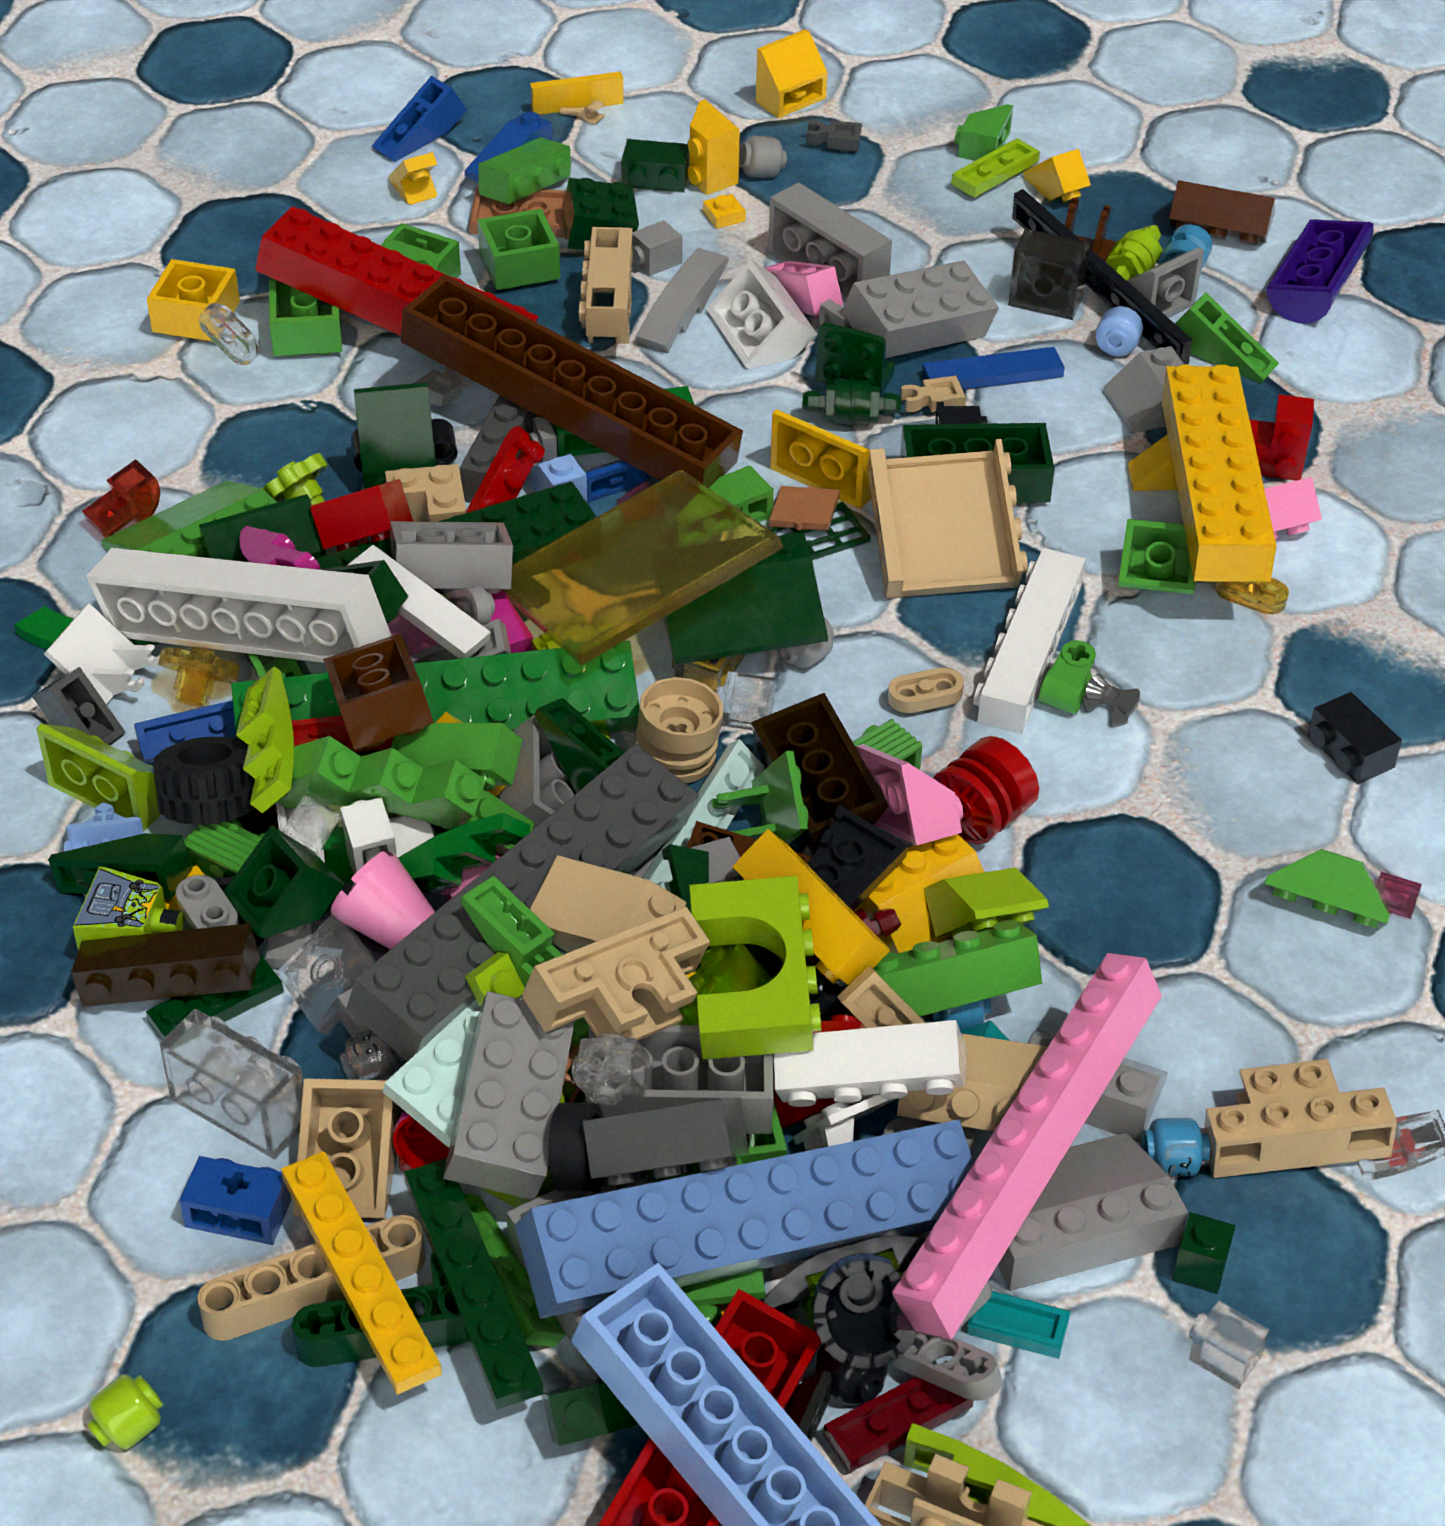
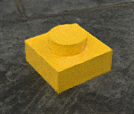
M733 194L719 195L716 198L703 201V213L716 229L746 221V210Z

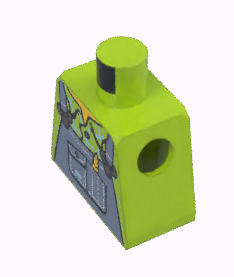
M99 866L73 925V931L79 950L81 941L181 931L184 924V915L182 911L166 909L163 889L160 884Z

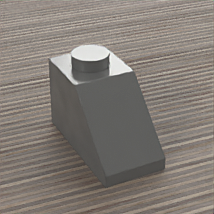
M80 667L62 675L32 696L52 725L76 728L90 736L95 735L106 744H110L125 733L123 727Z

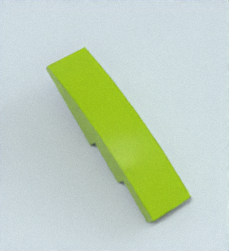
M275 666L247 689L236 736L248 744L243 770L255 778L250 804L261 813L265 812L291 790L294 767V737L289 702L281 671Z
M912 1423L906 1439L904 1466L928 1473L935 1454L969 1467L964 1487L970 1489L967 1497L977 1503L988 1504L995 1484L999 1479L1032 1492L1027 1519L1044 1526H1091L1052 1493L1009 1465L959 1440Z

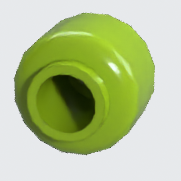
M122 1374L91 1398L89 1410L94 1418L87 1423V1426L104 1447L113 1441L119 1448L129 1449L159 1425L161 1415L158 1409L164 1404L141 1375L133 1379L127 1374Z

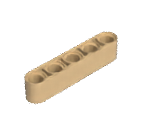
M398 1215L366 1226L395 1281L419 1272L424 1266L426 1257L422 1225L417 1219L408 1215ZM317 1243L214 1278L200 1288L197 1296L204 1331L212 1339L220 1341L230 1340L293 1318L296 1312L304 1306L345 1299Z

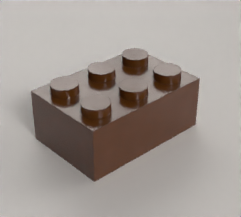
M401 633L323 659L354 750L362 747L365 749L378 747L386 739L401 734L413 735L422 731L425 726L434 723L420 679Z

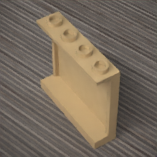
M996 439L993 451L886 459L884 448L869 450L867 473L885 598L1019 587L1022 573H1027L1028 563L1026 552L1020 551L1018 540L1022 539V525L1020 518H1014L1013 507H1016L1017 502L1016 489L1014 485H1009L1007 475L1011 473V459L1009 452H1003L1001 439Z

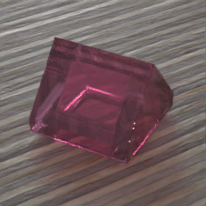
M1381 872L1376 886L1390 913L1411 919L1422 884Z

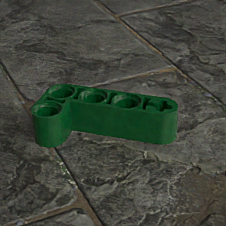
M432 1252L430 1259L432 1284L400 1290L415 1318H418L417 1321L432 1348L468 1342L469 1340L458 1313H453L457 1310ZM346 1298L304 1306L293 1317L292 1329L296 1353L299 1360L307 1366L324 1367L377 1357L363 1330L358 1329L361 1326Z

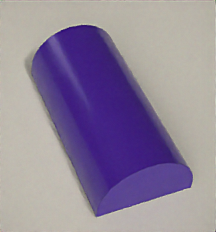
M1310 219L1266 288L1268 300L1274 310L1285 319L1301 324L1313 323L1322 319L1332 307L1369 245L1374 231L1373 223Z

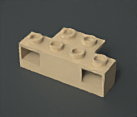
M592 227L591 241L585 240L579 322H582V329H586L588 343H593L594 337H615V344H629V317H631L632 228ZM596 293H614V306H596Z
M683 907L534 966L522 997L544 1032L584 1017L605 1051L610 1053L683 1022L684 1017L678 1009L693 1003L697 995V991L686 975L696 970L710 941L688 908Z
M1328 1059L1240 1069L1239 1074L1245 1092L1237 1093L1236 1105L1206 1108L1204 1133H1207L1210 1139V1158L1208 1163L1213 1178L1392 1156L1397 1120L1385 1088L1339 1092Z
M935 1454L928 1469L927 1478L885 1461L865 1503L867 1509L882 1526H1044L1027 1519L1032 1492L998 1479L988 1504L977 1503L967 1497L970 1489L964 1487L969 1467ZM881 1505L911 1518V1522L880 1511L878 1507Z

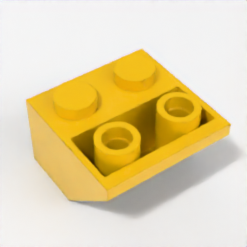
M804 29L757 48L756 103L778 119L826 99L828 72L810 31Z

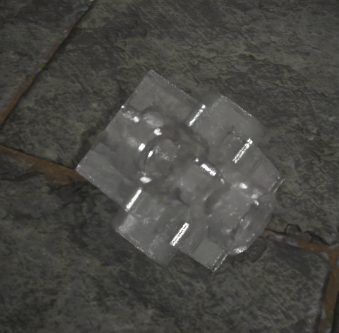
M603 1033L598 1038L581 1039L579 1056L574 1058L572 1064L573 1079L575 1084L592 1102L600 1105H615L618 1103V1100H643L645 1098L650 1055L634 1037H623L615 1033Z

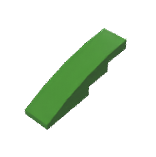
M494 875L461 897L460 903L495 954L497 952L509 954L524 988L534 966L563 955L552 945L555 933ZM584 1017L575 1020L571 1043L576 1047L589 1037V1024Z

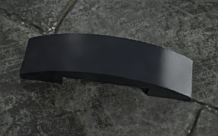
M881 1236L828 1249L805 1261L786 1275L772 1289L763 1302L782 1313L804 1306L812 1295L808 1284L819 1281L826 1269L833 1263H837L839 1259L857 1253H872L886 1257L891 1261L898 1274L903 1273L907 1270L926 1239L909 1236Z

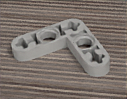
M989 1280L961 1326L991 1297L992 1287ZM916 1331L917 1336L909 1349L903 1355L899 1354L897 1360L891 1361V1364L900 1370L973 1401L990 1398L1002 1387L1003 1379L995 1357L989 1352L956 1338L949 1340ZM953 1356L948 1362L938 1365L932 1364L941 1357Z

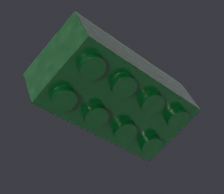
M1046 423L921 424L902 426L900 458L993 451L996 439H1001L1003 452H1009L1011 473L1007 476L1009 485L1015 486L1016 503L1051 501L1055 468Z

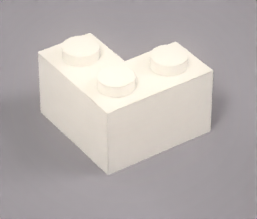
M382 797L372 800H359L349 806L340 808L347 855L354 875L369 860L383 851L388 854L390 850L397 857H400L434 837L429 822L404 815H399L389 820Z

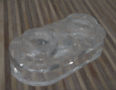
M212 303L199 316L201 329L232 361L241 365H248L254 361L261 350L260 342L229 308L222 304Z

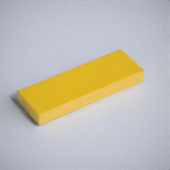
M619 71L530 83L531 111L539 115L560 112L561 107L586 108L595 100L603 102L604 106L623 104L622 73Z

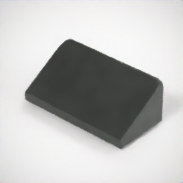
M825 1370L800 1383L785 1409V1412L811 1442L831 1397L832 1376L831 1372Z

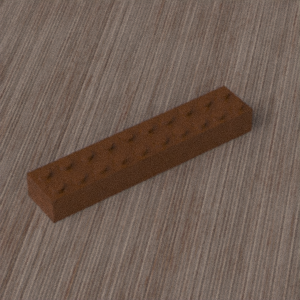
M445 274L403 309L401 343L696 500L719 477L725 475L737 463L743 430Z

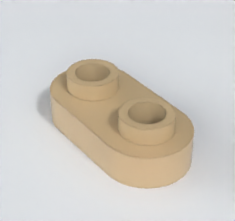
M946 667L898 676L889 683L888 703L894 710L902 713H915L955 704L963 695V676L958 671Z

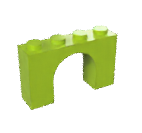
M797 876L690 885L691 914L709 939L708 947L732 944L759 945L775 953L784 963L777 976L759 988L748 991L697 995L699 1034L703 1060L814 1050L812 1032L821 1031L819 1003L810 1004L809 994L817 993L815 966H806L805 957L814 956L812 930L802 929V920H810L808 893H799Z

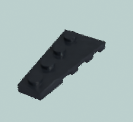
M839 805L829 829L825 830L813 858H810L807 865L854 911L906 858L908 845Z

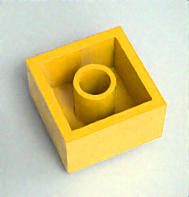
M171 259L147 297L152 332L217 342L240 303L236 269Z

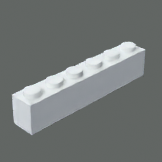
M1042 548L1037 562L1030 561L1025 579L1027 585L1021 584L1015 602L1017 609L1010 608L1005 625L1007 633L1000 632L995 647V655L997 656L996 658L990 657L986 665L984 674L986 682L985 684L979 682L975 691L973 705L979 706L978 723L1023 734L1081 590L1086 558Z

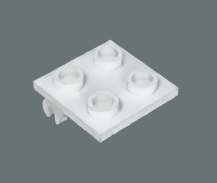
M90 603L81 610L44 653L65 674L80 667L106 704L118 693L126 690L138 692L144 685V679L139 678L137 681L131 679L135 670L145 666L159 667L164 661L163 653L156 657L151 654L155 648L154 645H134Z
M880 1094L862 1095L860 1101L853 1103L837 1102L821 1110V1113L804 1120L807 1128L793 1136L796 1145L804 1142L806 1151L852 1142L854 1120L871 1114L895 1099H884L880 1097Z

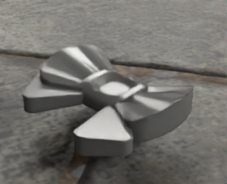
M1096 673L1089 680L1085 696L1083 697L1085 711L1089 713L1102 703L1113 706L1112 727L1127 724V717L1138 706L1140 690H1121L1109 685L1101 674Z

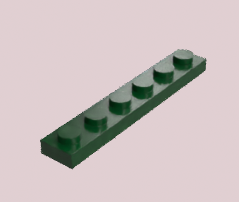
M447 1158L404 1171L405 1184L490 1395L498 1410L544 1394L543 1382L460 1184L456 1181L443 1179Z

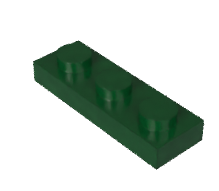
M260 955L251 990L171 998L147 1010V1021L165 1047L170 1050L284 993L283 984L268 962Z

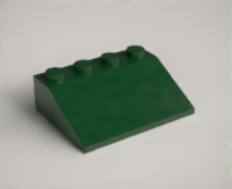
M804 533L786 534L779 537L747 540L739 543L653 555L656 593L674 665L828 642L812 557Z

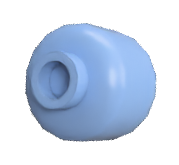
M1118 306L1109 309L1103 314L1096 328L1095 337L1098 346L1110 356L1121 357L1128 355L1134 351L1142 336L1143 324L1141 318L1136 311L1129 307Z

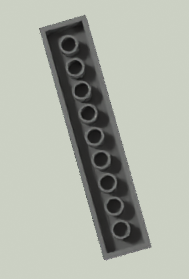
M635 744L357 977L354 981L346 1009L406 1061H409L476 1000L465 976L495 954L460 903L463 895L494 875L523 904L530 908L557 855L618 872L624 870L632 873L687 824L699 794Z

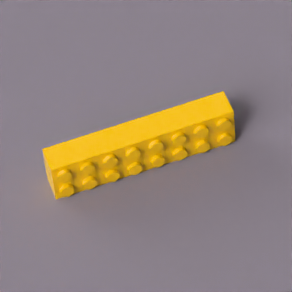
M1185 364L1166 366L1162 406L1193 580L1271 582L1277 545L1238 367L1227 365L1192 366Z

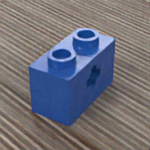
M199 1156L179 1201L186 1228L274 1245L291 1203V1195L283 1181L282 1172L276 1169L238 1164L226 1158L213 1159Z

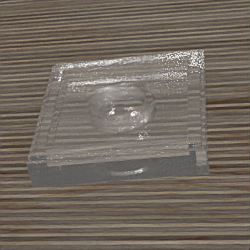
M331 914L276 974L315 1029L327 1035L341 1020L337 996L353 988L355 979L372 966L376 960L351 927L337 920Z

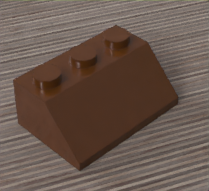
M1178 180L1169 217L1170 225H1174L1176 230L1182 225L1192 224L1206 230L1211 238L1226 239L1228 235L1239 237V242L1258 245L1259 241H1267L1275 212V198Z

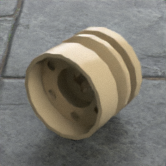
M679 677L658 680L649 685L641 695L634 745L637 744L685 784L696 782L707 776L715 765L718 737L723 719V703L715 691L706 684L696 680Z

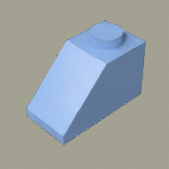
M572 454L557 457L533 466L526 478L535 492L572 481L587 502V476Z

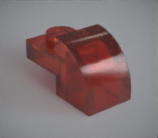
M135 459L106 480L111 490L85 508L82 513L86 520L104 538H107L132 520L138 523L154 514L160 500L159 483L156 477Z

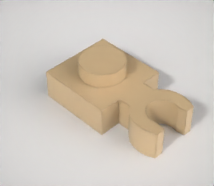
M957 376L923 380L922 387L916 385H904L901 387L900 396L901 401L906 400V412H916L926 406H929L931 412H936L937 402H944V406H965L966 396Z

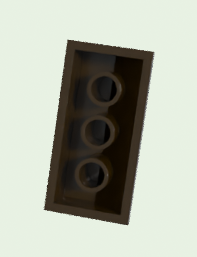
M825 693L751 722L757 751L766 768L785 751L794 752L796 766H798L801 772L800 789L802 800L808 810V829L802 833V836L813 856L819 847L820 839L825 830L829 829L839 805L872 825L878 821L888 808L886 799Z

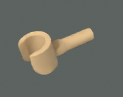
M595 100L586 108L561 107L560 114L583 117L587 123L592 125L605 117V114L597 112L604 104L599 100Z

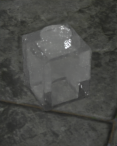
M728 671L725 686H718L716 692L723 703L721 726L752 730V721L772 714L775 678Z
M306 794L281 832L319 854L342 819L341 813L310 794Z
M1218 1301L1208 1316L1200 1313L1194 1321L1188 1334V1338L1193 1340L1188 1360L1235 1388L1240 1389L1263 1355L1269 1329Z

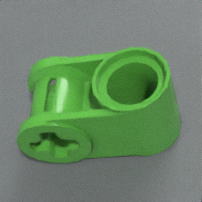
M1075 640L1066 643L1062 647L1052 669L1047 672L1044 678L1038 701L1076 715L1082 705L1087 684L1092 677L1090 670L1095 662V649L1085 641Z

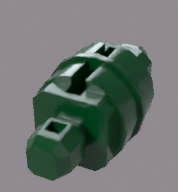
M851 377L850 380L835 379L834 383H825V394H820L819 390H810L802 393V408L813 412H819V409H824V419L832 420L833 424H844L849 427L853 425H869V422H878L879 411H883V414H896L900 412L901 396L885 392L884 396H879V385L871 384L870 380H855V378Z

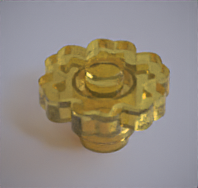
M165 647L161 649L158 665L163 668L177 671L173 690L176 691L174 700L197 707H205L207 699H212L216 682H237L240 666L236 663L222 660L214 656V652L197 647H191L190 651Z

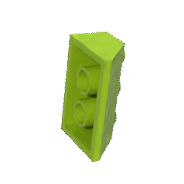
M41 723L36 728L50 786L93 808L105 802L112 805L114 813L122 817L141 818L143 832L161 816L157 803L153 766L135 758L127 751H121L104 743L95 735L90 736L73 727Z

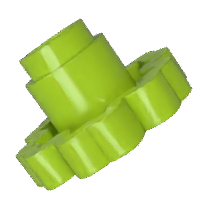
M321 453L313 454L298 463L295 461L290 462L276 472L278 477L268 482L262 489L277 502L283 498L287 500L305 494L309 496L312 505L324 502L325 499L322 496L324 491L315 478L327 469L328 464Z

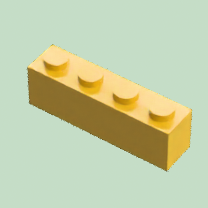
M767 829L732 866L744 878L743 880L797 876L799 893H808L810 920H802V929L812 930L813 952L820 959L815 966L832 983L835 984L841 979L850 985L867 967L871 966L874 968L890 951L806 862L771 830Z

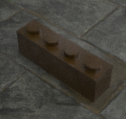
M246 923L81 941L71 975L82 1007L242 991L253 988L260 955L251 925Z

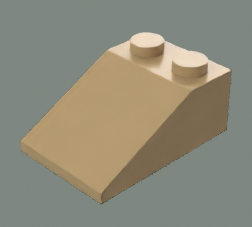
M557 855L529 909L555 933L552 943L569 953L685 907L686 901L648 879Z
M304 1079L297 1162L325 1151L361 1219H386L397 1157L393 1144V1129L402 1114V1108L383 1093L385 1080ZM294 1202L293 1216L302 1217Z

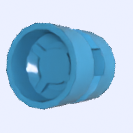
M1196 225L1180 226L1172 234L1167 247L1159 259V264L1200 247L1204 250L1201 265L1202 271L1212 252L1213 243L1210 235L1206 230Z

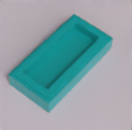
M992 1291L989 1300L969 1319L966 1334L1059 1359L1071 1311Z

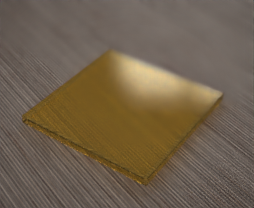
M679 470L512 565L511 589H503V591L519 611L582 666L784 547L778 535L685 471Z

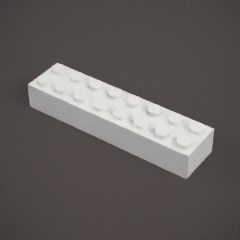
M111 548L86 575L104 617L127 639L324 663L323 659L391 636L369 575Z

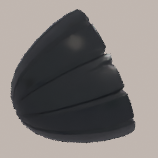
M857 1253L845 1256L826 1269L815 1289L812 1311L817 1335L821 1343L824 1344L825 1349L835 1359L842 1363L848 1360L849 1365L853 1367L870 1368L873 1365L877 1368L887 1365L890 1361L897 1360L899 1354L903 1355L913 1344L917 1336L915 1329L900 1310L892 1294L901 1277L892 1266L891 1261L886 1257L872 1253Z

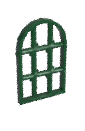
M844 502L837 503L835 512L842 511L845 515L832 519L831 525L849 520L854 527L840 532H834L830 527L829 530H826L829 535L811 541L806 540L812 560L870 542L871 536ZM774 527L770 532V538L775 537L779 531L785 528ZM790 528L792 532L786 534H805L815 530L802 529L798 531L795 528ZM856 532H859L862 536L846 542H842L839 539L840 537L850 535ZM828 541H834L837 544L818 551H814L812 546Z

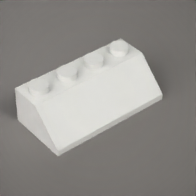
M956 1020L812 1033L814 1050L774 1054L775 1091L783 1102H788L790 1106L794 1107L812 1106L816 1104V1099L834 1098V1101L839 1103H853L860 1101L862 1095L880 1094V1097L884 1099H899L908 1095L907 1091L926 1090V1093L930 1095H945L952 1093L954 1087L965 1086L967 1049Z

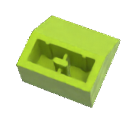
M1016 867L942 879L924 888L935 937L952 935L953 938L955 934L964 931L982 932L993 929L994 925L998 922L1008 920L1017 921L1022 925L1035 921V913L1049 908L1047 898Z

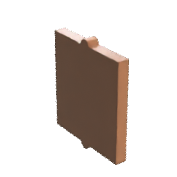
M781 486L769 519V527L795 528L798 531L802 529L829 530L840 497V490L814 488L813 486H808L807 488Z

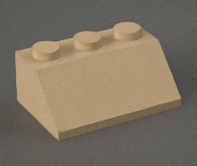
M962 1034L967 1049L965 1086L954 1087L952 1093L945 1095H930L926 1093V1090L907 1091L908 1095L906 1097L899 1098L897 1116L938 1123L960 1119L963 1127L995 1131L1048 1046Z

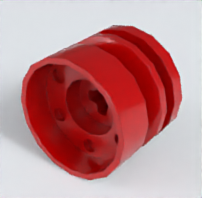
M995 736L980 738L966 749L958 759L951 761L946 768H942L933 777V779L955 792V795L960 799L963 808V818L960 819L962 833L958 835L964 841L977 845L988 843L998 832L1004 830L1011 821L1016 820L1038 800L1040 788L1037 775L1029 760L1016 746L1003 738Z

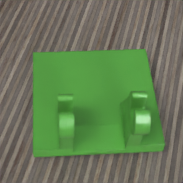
M785 751L752 780V788L720 793L716 795L717 798L711 799L712 807L715 809L759 804L763 826L731 831L750 838L758 839L769 829L789 845L808 829V810L803 804L800 789L801 772L798 766H796L793 751Z

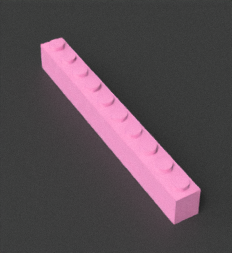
M1112 953L1106 954L893 1290L892 1294L915 1331L949 1340L953 1339L1161 999L1162 994L1146 958Z

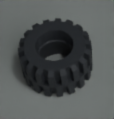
M201 737L179 742L160 751V754L154 757L153 762L157 803L160 814L178 823L209 825L231 821L251 813L252 810L256 809L250 804L255 778L243 770L248 744L243 740L228 737Z

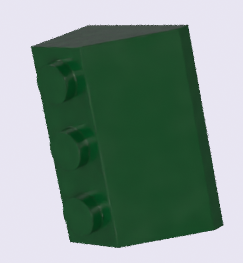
M307 494L199 525L204 558L248 562L242 553L239 540L240 532L245 526L262 530L266 529L267 531L279 534L283 533L293 542L297 551H306L314 558L325 556L326 549L323 550L310 509L312 504Z

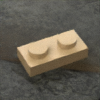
M871 966L867 967L837 996L841 1003L866 1028L926 1023Z

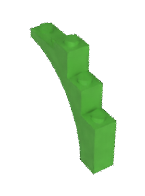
M331 736L294 746L291 790L277 801L287 809L310 805L349 806L359 800H372L382 797L386 812L397 813L429 822L448 830L467 822L500 813H506L530 824V832L535 825L533 821L483 789L486 780L456 759L422 768L394 748L359 756ZM516 844L496 847V852L503 856Z

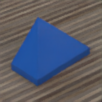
M623 460L596 466L585 472L587 476V503L648 483L649 474Z

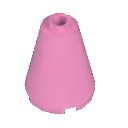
M390 850L388 854L385 851L377 854L360 868L351 878L354 885L350 889L349 895L347 896L341 890L331 906V914L337 920L390 950L435 913L399 858Z

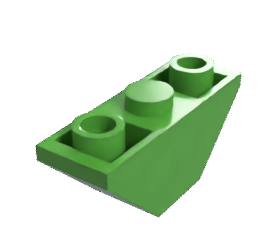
M1320 849L1268 875L1264 883L1274 887L1272 895L1296 902L1298 895L1314 900L1312 908L1333 915H1337L1338 908L1355 913L1353 921L1373 928L1378 927L1379 921L1389 923L1391 913L1364 862L1324 849Z

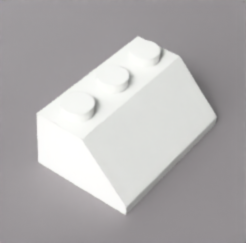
M752 260L742 268L706 308L748 369L794 359L817 334L777 277Z

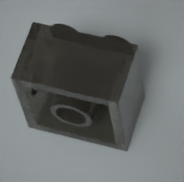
M1025 229L1014 250L1008 306L1073 320L1083 299L1090 243Z

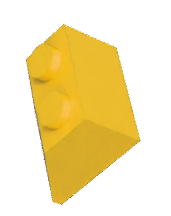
M706 99L699 101L690 123V139L688 140L690 155L687 172L691 183L708 195L738 184L740 129Z

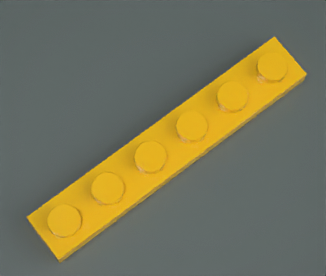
M325 1151L281 1168L282 1178L396 1394L403 1393L442 1375L441 1363Z

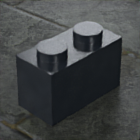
M1352 692L1319 705L1313 710L1308 737L1354 782L1361 784L1395 768L1402 739Z

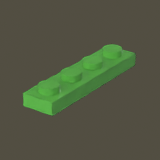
M464 1194L526 1344L555 1348L566 1333L555 1316L540 1319L526 1269L481 1197Z

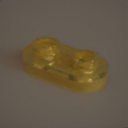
M1271 578V582L1215 581L1214 586L1216 593L1221 598L1263 614H1278L1286 608L1289 596L1287 586L1275 578Z

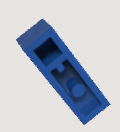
M430 76L372 144V148L391 161L396 162L448 133L467 109L452 87Z
M525 112L521 116L508 121L465 169L464 176L479 183V163L539 137L552 140L553 123L541 118L535 112Z

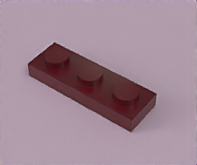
M916 1376L824 1424L823 1435L850 1473L905 1444L912 1423L931 1430L972 1408L974 1401L963 1398Z

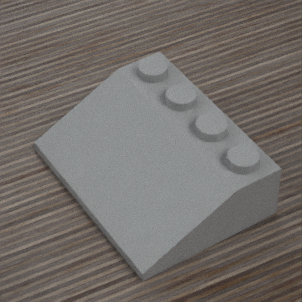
M1127 1132L1069 1147L997 1266L1009 1291L1179 1246L1183 1238L1188 1211L1169 1175Z

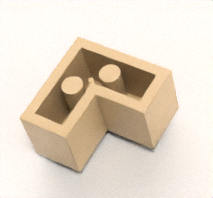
M458 464L385 471L386 483L397 479L401 480L413 522H438L467 513Z

